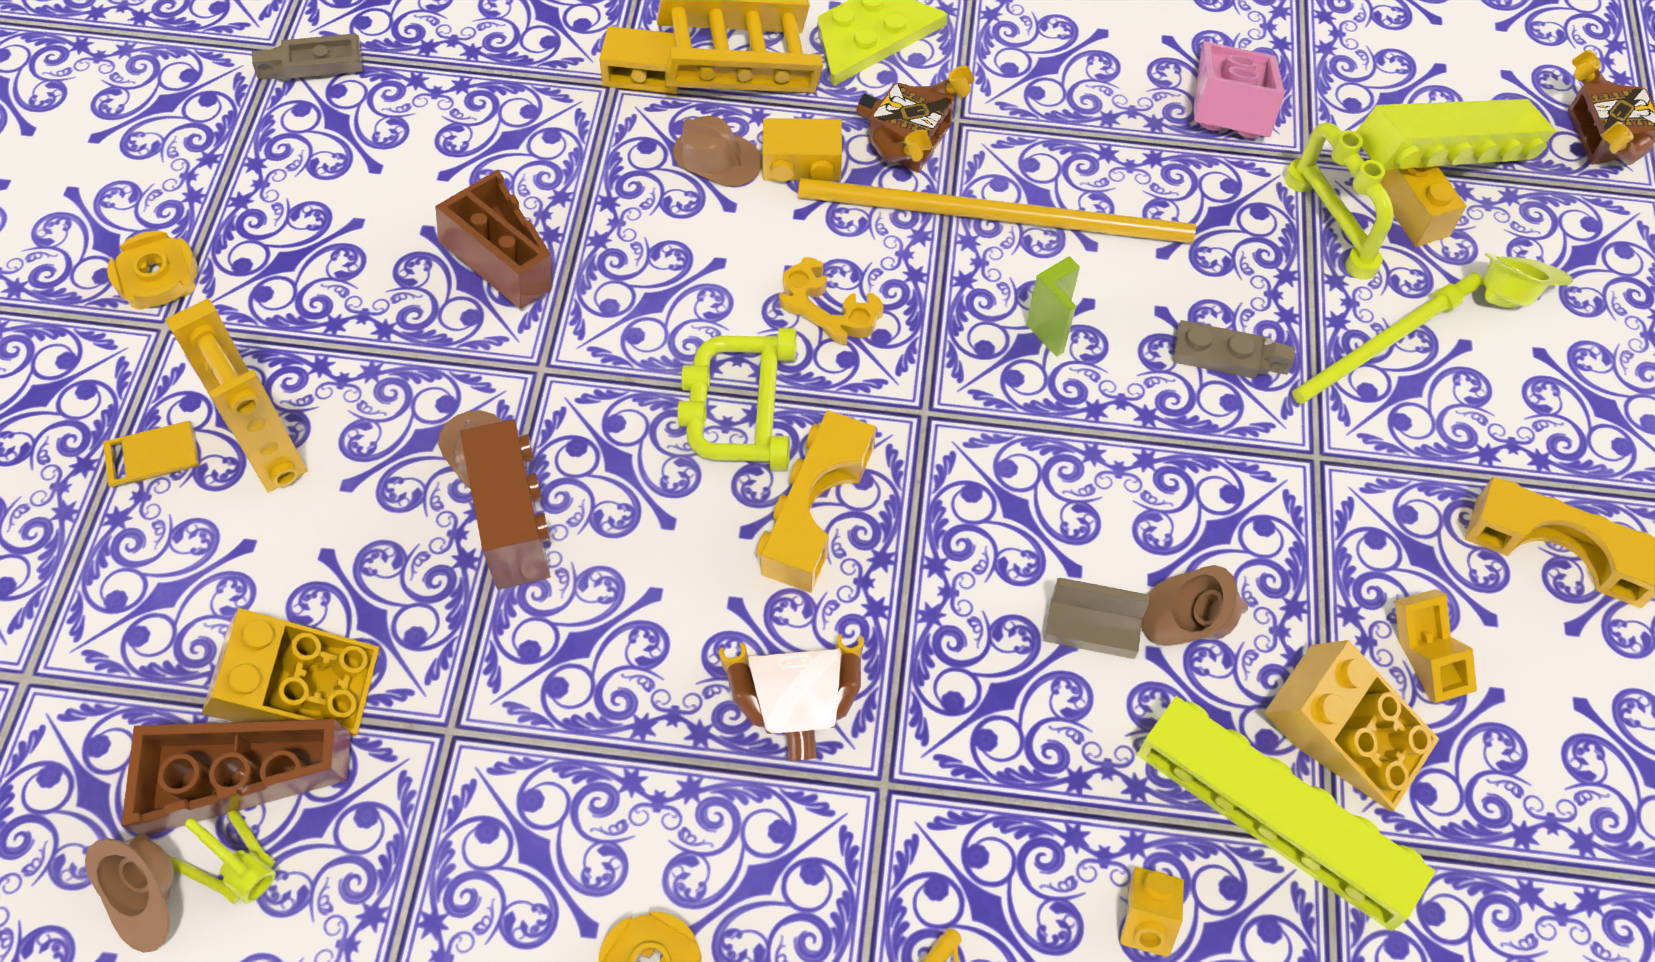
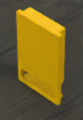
M190 420L103 441L108 486L112 488L117 485L138 482L200 466L195 430ZM122 443L126 477L117 479L112 445Z

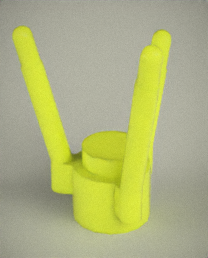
M238 811L228 812L227 815L250 853L239 850L233 854L195 819H187L185 826L224 862L220 868V874L224 878L222 881L176 857L168 855L175 871L222 894L233 905L240 899L245 904L254 902L271 886L276 876L275 871L271 868L276 861L263 851Z

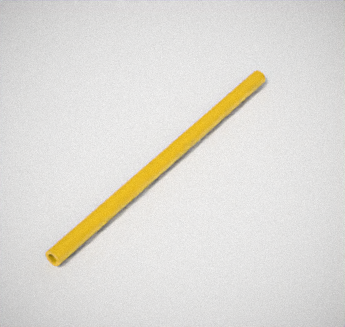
M800 178L798 198L1191 244L1194 242L1196 224L806 178Z

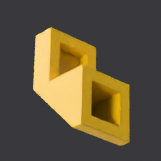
M1433 589L1395 600L1399 643L1429 699L1434 703L1476 692L1473 648L1451 637L1447 594Z

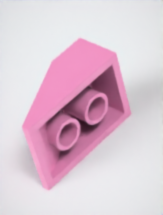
M1203 41L1193 106L1194 122H1199L1203 128L1219 131L1222 128L1237 130L1239 135L1252 139L1259 138V135L1271 137L1285 95L1276 56Z

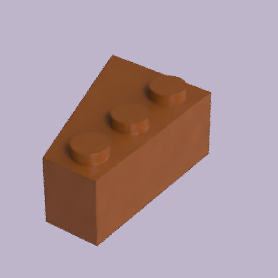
M499 169L435 206L438 242L519 309H522L551 290V254L531 221L526 220L519 209V201L514 194L511 195L504 184V177Z
M515 419L460 430L482 552L497 590L551 578L543 543L550 540L545 513L537 514L534 502L542 500L536 473L528 475L526 462L534 461L528 434L519 436Z

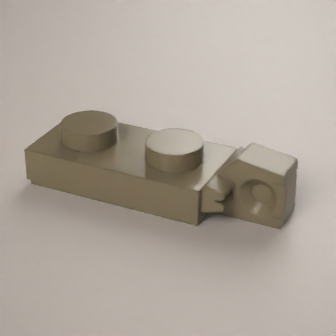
M356 33L281 40V46L270 50L252 51V64L258 79H289L362 72L361 41L359 34L357 35Z
M1180 320L1177 328L1173 361L1178 364L1255 379L1257 374L1267 375L1269 371L1288 375L1294 363L1295 347L1278 342L1273 343L1272 339L1261 335Z

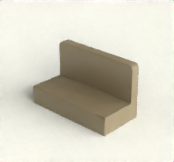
M1057 578L1050 599L1044 642L1135 659L1139 651L1142 619L1148 608L1150 596L1139 592L1066 578Z

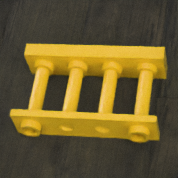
M660 0L656 19L657 25L673 26L676 47H670L665 72L666 86L815 93L823 68L821 54H803L799 33L803 32L810 8L809 0ZM689 27L710 28L714 49L692 48ZM726 29L747 30L751 51L730 50ZM763 31L784 32L788 53L767 52Z
M207 298L166 318L165 321L227 427L235 436L267 493L278 487L287 486L294 482L297 477L307 473L308 471L254 369L249 371L210 299Z

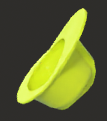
M1488 252L1484 254L1490 259L1483 279V284L1487 288L1485 299L1489 303L1504 308H1513L1519 305L1530 306L1550 285H1571L1574 281L1566 272L1540 261L1520 257L1497 256Z

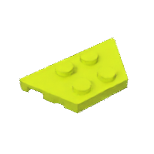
M848 0L819 15L817 27L820 40L823 41V53L825 61L828 62L831 84L836 86L947 25L948 14L945 11L916 0Z

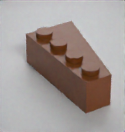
M336 719L134 726L121 826L137 834L149 836L185 826V822L189 818L199 822L225 815L231 811L247 809L345 782L348 775L351 733Z

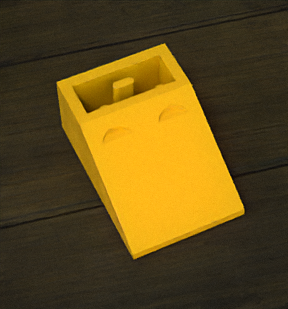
M238 608L228 625L201 714L231 722L336 719L351 733L350 736L356 737L380 647Z
M1349 640L1311 645L1264 712L1295 747L1389 811L1396 809L1439 741L1435 733Z

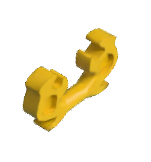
M803 257L800 263L788 268L784 272L783 289L785 293H779L780 307L789 313L802 315L820 326L833 341L840 345H847L848 336L855 338L870 336L876 327L877 320L883 317V302L873 293H867L866 304L856 302V294H850L842 304L843 315H831L812 303L808 296L818 298L827 288V276L823 275V263L815 258Z

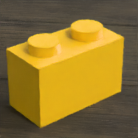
M608 26L599 58L603 86L677 94L679 87H667L665 80L670 47H676L674 33Z
M763 118V180L783 182L800 181V178L823 181H841V119Z
M1434 166L1385 170L1381 184L1391 199L1393 216L1414 246L1419 247L1450 237L1467 206L1440 168Z

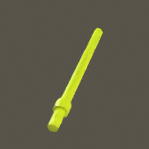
M1472 272L1456 284L1449 283L1433 294V299L1292 391L1294 400L1299 404H1304L1441 312L1448 313L1463 303L1465 296L1483 285L1482 276L1477 272Z

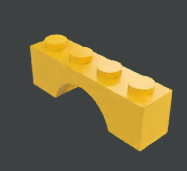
M829 410L826 411L820 425L815 423L812 425L806 441V448L809 449L804 460L798 458L791 472L790 483L793 484L788 496L781 494L775 506L773 519L776 520L771 532L764 531L758 543L756 556L761 558L762 576L809 593L813 592L828 557L829 535L814 521L810 509L815 500L828 489L843 484L860 483L874 451L876 426Z
M1494 476L1477 497L1464 540L1505 556H1509L1516 548L1526 543L1536 541L1554 543L1570 550L1585 563L1592 574L1597 592L1638 608L1645 606L1655 596V538L1651 534L1635 531L1609 521L1604 516L1588 513L1567 505L1557 498L1546 497L1525 489L1515 482L1502 480Z

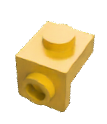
M1134 867L1129 885L1127 917L1121 932L1120 942L1122 945L1165 957L1171 955L1183 922L1184 879L1169 876L1162 872Z

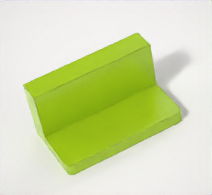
M1070 256L1036 276L1026 322L1027 327L1056 357L1065 351L1076 309L1072 298L1080 266Z

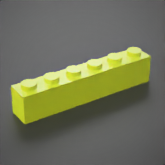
M1529 99L1376 105L1356 132L1363 138L1362 149L1371 160L1380 162L1385 170L1532 160L1546 149V142L1553 136L1556 130Z
M1175 696L1145 738L1136 755L1390 932L1408 920L1436 870L1424 863L1421 855L1407 846L1397 845L1382 835L1373 822L1365 817L1353 815L1336 804L1333 796L1327 791L1316 786H1310L1293 775L1290 767L1276 758H1268L1253 748L1245 736L1235 730L1225 729L1210 719L1208 713L1196 703L1185 702L1178 696Z

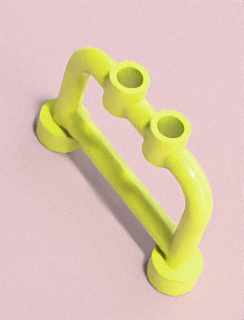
M1324 122L1318 124L1311 132L1301 158L1295 159L1290 163L1285 175V183L1296 192L1315 190L1354 245L1345 264L1348 273L1357 279L1368 280L1377 274L1382 264L1383 258L1379 250L1394 219L1391 199L1381 184L1385 175V168L1380 162L1375 160L1364 161L1359 155L1363 144V138L1360 134L1351 130L1342 132L1335 124ZM1326 140L1333 147L1331 152L1333 161L1339 165L1346 166L1355 177L1353 181L1354 190L1361 195L1368 196L1374 204L1376 220L1368 235L1316 164Z
M779 328L778 336H716L703 342L697 349L693 365H683L682 390L690 391L689 401H679L678 425L679 427H687V442L694 453L710 460L770 462V470H789L790 438L789 436L772 435L777 363L796 361V328ZM717 353H761L754 444L712 443L704 438V427L707 420V391L710 388V361Z

